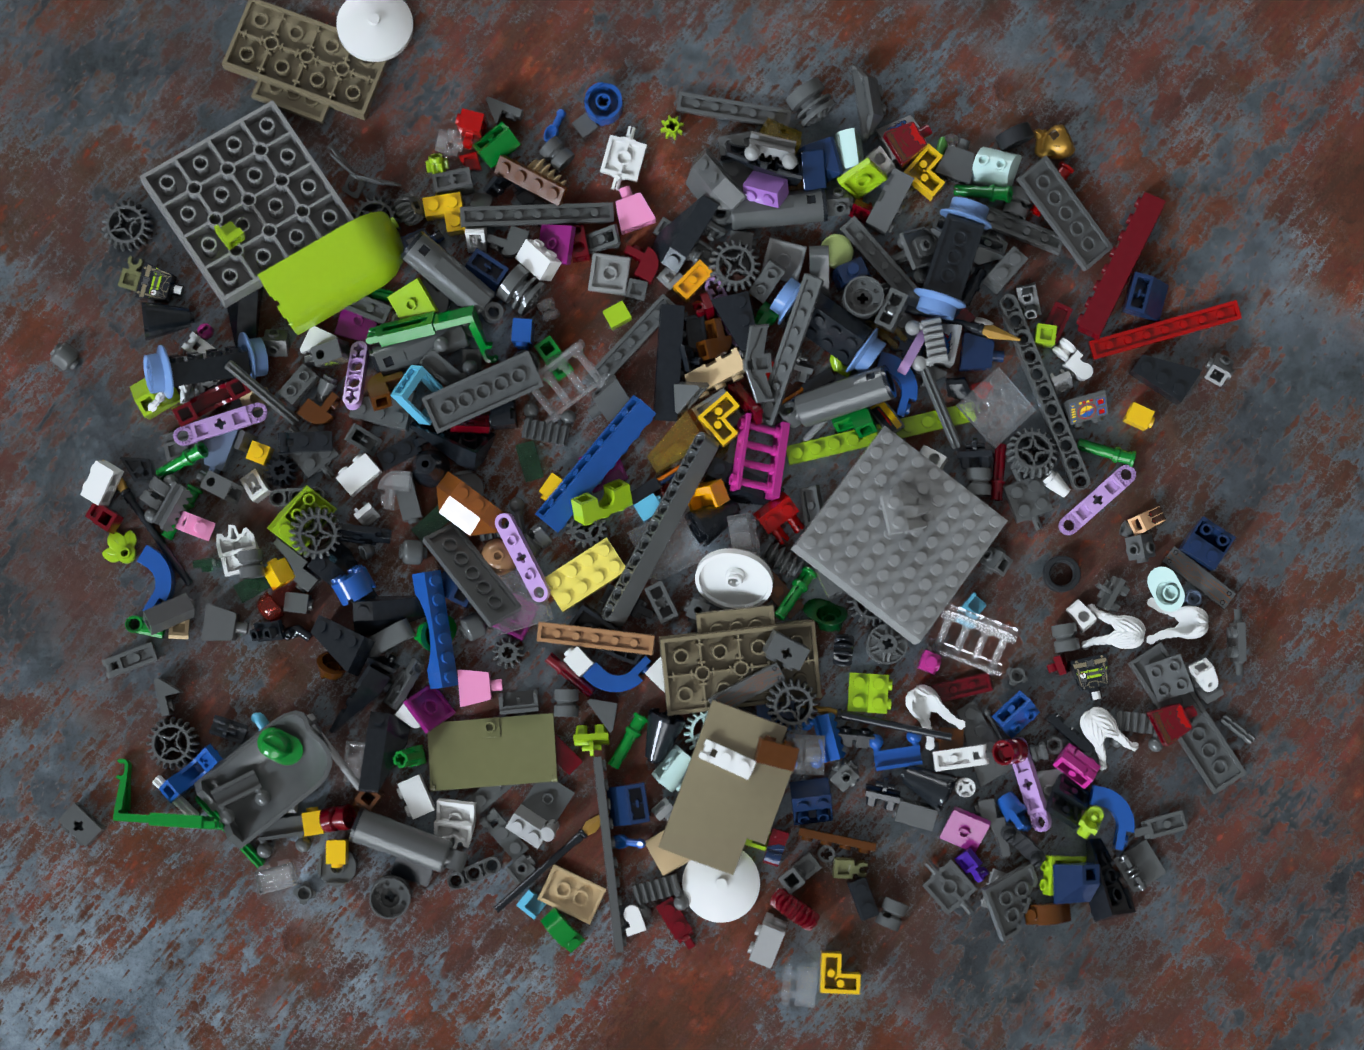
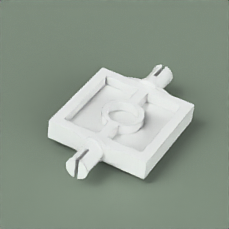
M628 126L626 137L613 135L609 137L600 173L611 175L614 178L611 187L613 190L616 187V190L619 191L621 180L638 181L647 144L633 139L635 127Z

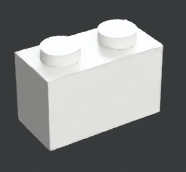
M526 239L515 259L537 279L551 281L562 262L557 258L556 253L544 247L545 244L541 240Z
M366 453L357 455L352 460L354 463L349 467H343L338 472L339 476L336 477L352 497L383 473Z
M95 461L91 466L88 479L83 484V490L80 495L98 506L109 505L124 471L108 461Z
M572 646L564 653L566 657L563 660L579 677H582L595 664L578 646L576 648Z
M421 774L398 783L397 793L400 799L404 798L407 806H404L408 817L412 816L414 820L436 810V806Z

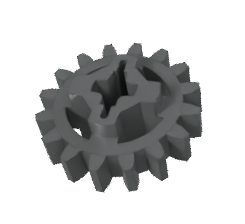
M574 516L570 517V523L566 524V527L570 528V530L566 531V534L572 535L569 540H576V546L582 543L583 548H586L587 544L592 547L593 542L599 543V537L605 538L602 531H607V528L603 527L606 520L601 519L591 524L592 526L589 527L588 532H585L584 529L581 530V527L584 526L581 523L573 527L575 522ZM599 527L597 535L593 538L592 533L594 529ZM581 533L585 535L586 540L578 538L575 534Z

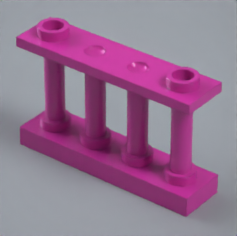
M747 413L742 415L737 423L739 431L733 471L729 477L730 491L739 490L741 486L763 490L766 493L765 499L772 501L780 498L790 423L781 422L775 427L762 424L755 425L751 422L752 414ZM749 429L772 435L774 437L773 445L769 446L749 441ZM746 449L769 453L771 456L770 464L745 459ZM744 467L767 472L768 481L763 483L742 478Z

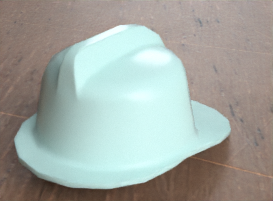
M1167 567L1153 569L1148 576L1147 584L1157 605L1162 610L1168 612L1178 610L1184 603L1185 593L1176 574Z

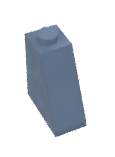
M203 415L202 419L208 418L209 416ZM218 420L216 427L223 429V425L226 423ZM242 429L203 440L209 451L208 457L204 458V464L209 466L208 470L217 474L220 471H227L235 451L233 447L239 431Z

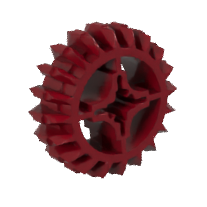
M778 888L773 893L770 903L779 912L807 931H812L816 927L820 916L811 907L794 895L789 894L783 888Z

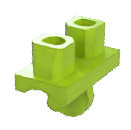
M604 724L595 725V733L593 734L587 733V726L578 725L576 727V735H573L574 745L582 746V751H590V756H594V751L602 750L601 745L610 744L609 734Z
M1091 806L1084 810L1078 823L1080 827L1076 833L1084 839H1087L1091 833L1095 835L1104 818L1103 809L1099 806Z

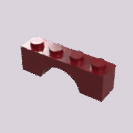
M233 377L170 409L179 426L182 427L209 411L234 401L251 391L236 377Z

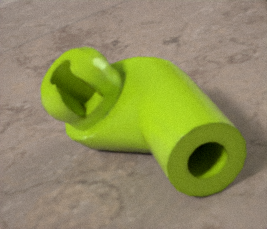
M830 355L833 371L849 377L851 371L845 372L848 367L843 365L833 355Z

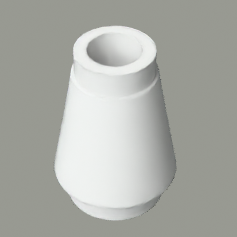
M1050 470L1042 479L1045 487L1062 497H1065L1071 490L1057 471Z

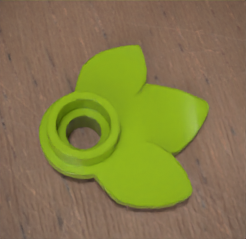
M129 530L124 536L118 532L115 534L109 533L107 539L109 548L102 552L103 557L112 563L120 561L128 564L133 562L136 558L135 545L137 537L132 530Z

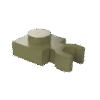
M130 256L128 258L129 269L123 268L118 286L136 292L141 277V272L138 271L143 267L144 260L139 259L138 264L134 265V257Z
M834 857L832 876L833 878L853 879L854 873L860 877H865L866 872L859 869L862 866L867 867L868 864L864 860L854 863L855 860L852 857Z

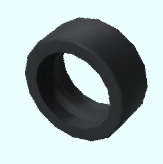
M1023 122L1003 131L995 139L1001 151H1009L1031 140L1034 137V133L1030 124Z
M1057 556L1045 564L1042 575L1045 585L1050 590L1067 592L1074 589L1079 583L1081 570L1073 558ZM1057 563L1068 564L1073 571L1072 580L1066 585H1057L1050 577V571Z

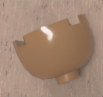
M494 538L488 541L482 548L481 555L498 576H506L515 570L516 566L502 538Z

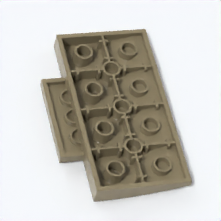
M249 0L223 59L222 66L225 70L257 81L251 95L252 99L265 104L273 100L279 109L323 125L330 108L366 120L388 60L381 62L361 60L344 48L336 27L262 0Z
M772 604L695 613L697 632L659 637L668 716L708 711L711 705L708 700L709 697L774 663V661L765 657L766 654L762 650L773 629L810 649L799 671L795 668L791 671L782 666L783 662L776 660L786 679V683L788 684L789 678H792L795 684L796 679L799 678L801 684L804 681L808 683L807 688L813 687L811 693H816V698L822 697L815 621L805 619L775 623ZM782 649L781 652H782L783 654H784V653H787V654H788V653H789V650H788V649H787V650H783V649ZM774 685L735 708L771 703L772 701L767 700L766 697L773 696L769 690L773 689L776 691L777 688ZM790 690L794 697L806 696L800 690ZM784 693L779 697L777 703L785 700Z
M712 700L659 848L734 875L746 839L766 844L792 771L756 762L749 780L698 756L700 751L703 752L705 740L709 739L750 759H754L759 737L765 738V735L776 737V741L782 742L787 727ZM712 749L710 755L716 757L718 751Z

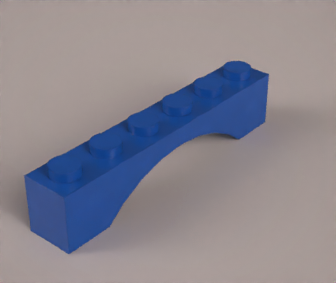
M441 570L412 574L414 591L423 607L429 627L430 658L427 673L430 689L459 685Z

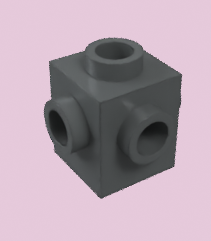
M841 187L825 190L828 216L850 214V206H853L852 195H848L847 190Z
M265 329L264 337H261L265 344L267 356L288 357L290 349L289 330Z
M1217 352L1214 358L1210 357L1206 362L1205 368L1207 370L1204 378L1221 387L1226 379L1229 380L1233 375L1234 369L1232 367L1234 361L1228 356Z
M1152 533L1125 538L1126 553L1129 561L1137 560V563L1149 562L1148 558L1156 556Z
M989 546L978 562L984 566L982 569L991 575L996 573L1004 577L1013 560L1005 554L1006 551L998 546L995 548Z
M698 596L697 599L693 598L692 601H687L683 611L687 612L685 616L688 617V622L696 625V615L694 612L696 607H700L702 612L712 611L710 610L711 605L708 604V600Z
M844 757L832 766V770L828 773L829 780L844 792L849 786L853 787L859 781V767L854 761H848Z

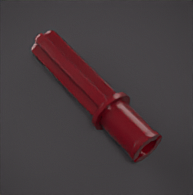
M1003 443L995 445L993 478L990 480V483H992V496L990 500L1003 501V485L1006 484L1004 481L1006 445Z
M553 652L544 661L558 672L557 675L561 674L587 697H590L595 691L593 686L582 677H579L567 666V663L560 660Z

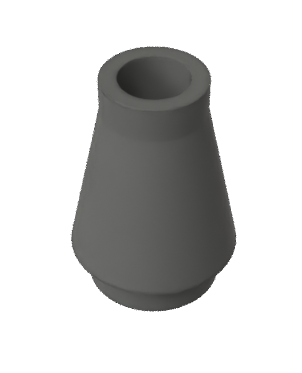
M328 374L320 377L315 400L324 403L331 392L338 386V379Z

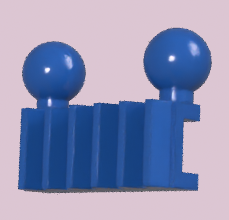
M832 712L815 716L814 719L808 717L809 725H806L805 722L802 723V730L808 731L814 726L821 754L813 753L809 757V764L813 768H820L824 763L842 759L846 755L842 751L844 745L840 743L842 738L838 736L840 731L836 728L838 723L834 721L835 714Z
M907 732V740L912 746L881 750L884 742L881 735L873 734L875 739H870L869 741L870 747L873 748L876 771L923 764L919 745L922 735Z

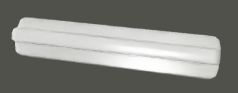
M159 775L153 780V784L159 789L166 780ZM183 796L172 802L185 815H199V812Z

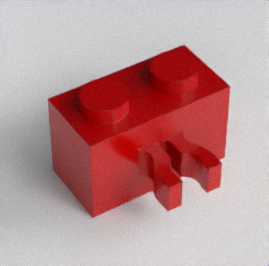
M462 108L461 114H457L455 124L461 136H464L462 144L464 148L471 149L473 140H479L485 135L488 122L485 114Z

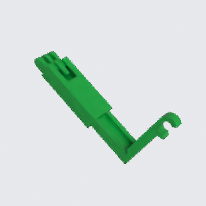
M474 305L435 314V311L383 323L380 326L369 328L366 343L374 344L379 342L381 347L434 335L437 330L470 323L468 326L483 359L487 363H494L498 360L497 355L490 356L487 353L486 349H491L493 342H487Z
M128 759L117 760L119 763H124L125 768L123 775L116 776L117 779H120L113 821L149 823L151 826L224 829V823L215 822L213 816L150 813V815L128 814V811H131L132 763Z

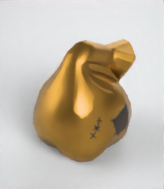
M1055 125L1048 131L1046 129L1034 130L1036 137L1035 154L1038 157L1042 158L1047 155L1049 159H1065L1075 152L1074 143L1064 125Z

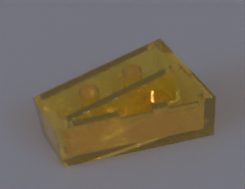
M687 410L647 455V459L657 475L682 461L693 439L699 433Z

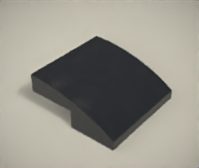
M1060 774L1051 790L1046 811L1071 828L1076 829L1080 827L1078 823L1081 819L1082 811L1088 809L1090 792L1064 774Z

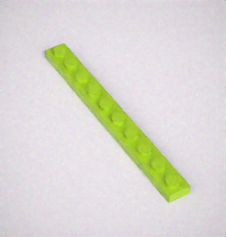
M972 402L947 408L954 426L976 421ZM935 410L900 419L905 428L896 433V435L903 439L941 430L943 427ZM879 424L876 425L879 432L882 428ZM852 430L789 445L786 450L789 466L866 448L878 432L860 439L857 432Z

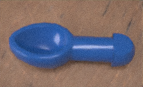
M559 109L556 112L557 115L553 123L545 129V142L554 136L558 137L559 126L563 118L566 117L565 110Z
M622 834L613 836L615 848L624 849L628 846L641 849L646 845L645 840L641 838L631 839Z

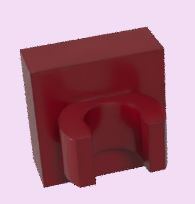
M856 198L848 216H855L860 222L865 224L873 209L872 203L869 202L867 204L862 201L863 198Z
M708 292L700 294L701 301L693 302V309L701 308L696 311V316L702 317L705 314L707 320L715 318L714 307Z
M1064 653L1053 657L1055 663L1047 665L1049 673L1058 670L1061 676L1070 672Z

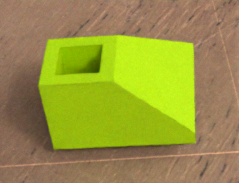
M145 378L130 386L137 406L143 416L149 420L176 405L181 399L178 391L173 387V397L171 399L165 397V400L157 406L156 411H148L149 403L155 400L158 393H150Z

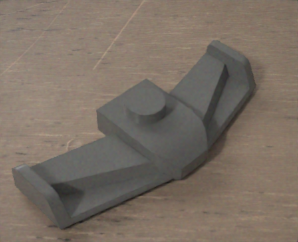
M769 324L750 325L746 353L742 360L743 371L747 374L756 403L775 401L765 374L772 372L771 353H764Z

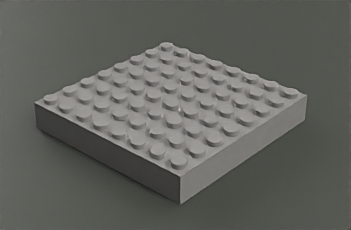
M273 100L140 176L142 185L225 308L264 286L258 277L259 273L354 220ZM232 221L237 228L240 227L244 232L245 240L229 250L215 233V225L218 224L221 228Z
M884 426L791 550L916 645L922 641L1008 520ZM900 492L910 493L920 497L918 506L930 507V513L921 517L928 525L926 528L918 532L888 535L880 497Z

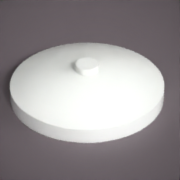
M346 0L340 8L337 17L338 36L344 48L353 56L369 62L386 61L399 55L408 46L413 34L412 14L404 0Z
M725 548L713 551L702 558L697 566L695 583L698 591L706 600L717 607L727 610L762 605L772 592L773 574L765 561L757 555L742 549Z
M742 850L734 875L693 860L689 861L684 869L682 888L684 895L689 900V906L696 914L712 922H730L742 917L752 908L759 894L760 877L754 861Z

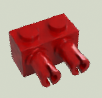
M783 491L780 493V498L769 501L752 514L765 532L773 534L780 543L779 545L785 543L783 539L786 542L790 539L781 527L786 521L794 533L800 532L798 527L801 530L805 528V525L796 515L799 512L798 508Z

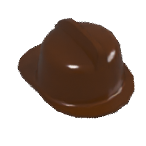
M328 651L320 654L316 659L321 679L338 680L346 672Z

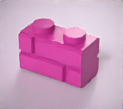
M1070 743L1062 749L1053 763L1055 768L1084 789L1094 780L1101 768L1093 758L1086 756L1077 746Z

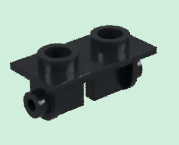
M849 726L836 727L840 731L838 736L842 738L840 743L847 747H852V740H856L855 747L869 749L870 739H875V736H873L874 731H871L869 728H860L858 730L852 729Z

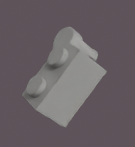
M521 804L505 828L538 849L543 841L549 842L554 839L560 825L558 821L556 824L554 823L555 819L549 820L546 824L547 820Z
M766 912L762 925L758 924L754 935L757 938L755 942L751 941L747 951L750 953L749 960L771 969L785 935V928L788 922Z

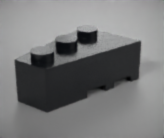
M321 615L318 616L311 630L314 637L346 672L359 676L375 641Z

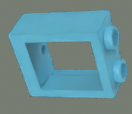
M411 365L390 395L419 424L431 425L432 421L426 408L421 413L408 398L420 381L432 393L444 387L423 366Z

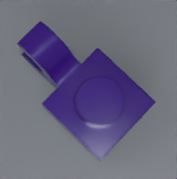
M971 848L957 855L954 859L966 874L971 872L978 883L989 875L986 868L980 867L982 862Z

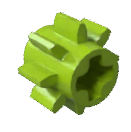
M668 115L667 121H661L665 127L661 128L660 131L662 133L666 132V139L670 136L676 140L677 134H683L679 128H682L684 124L678 122V116L674 119ZM673 124L675 130L671 131L669 125Z
M441 153L432 154L428 157L429 160L425 161L427 173L437 174L446 172V169H449L448 158H443Z

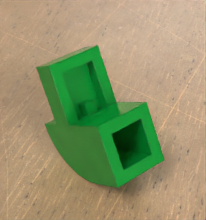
M550 335L534 346L558 382L574 372V369Z
M867 408L832 419V424L838 434L854 428L861 439L878 432L875 421Z
M555 907L540 920L549 934L570 953L585 941L584 937L571 926L566 917Z

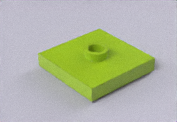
M869 157L837 178L838 183L855 199L863 197L888 180L887 174Z
M420 278L413 280L387 297L399 319L433 311L437 313L439 311Z

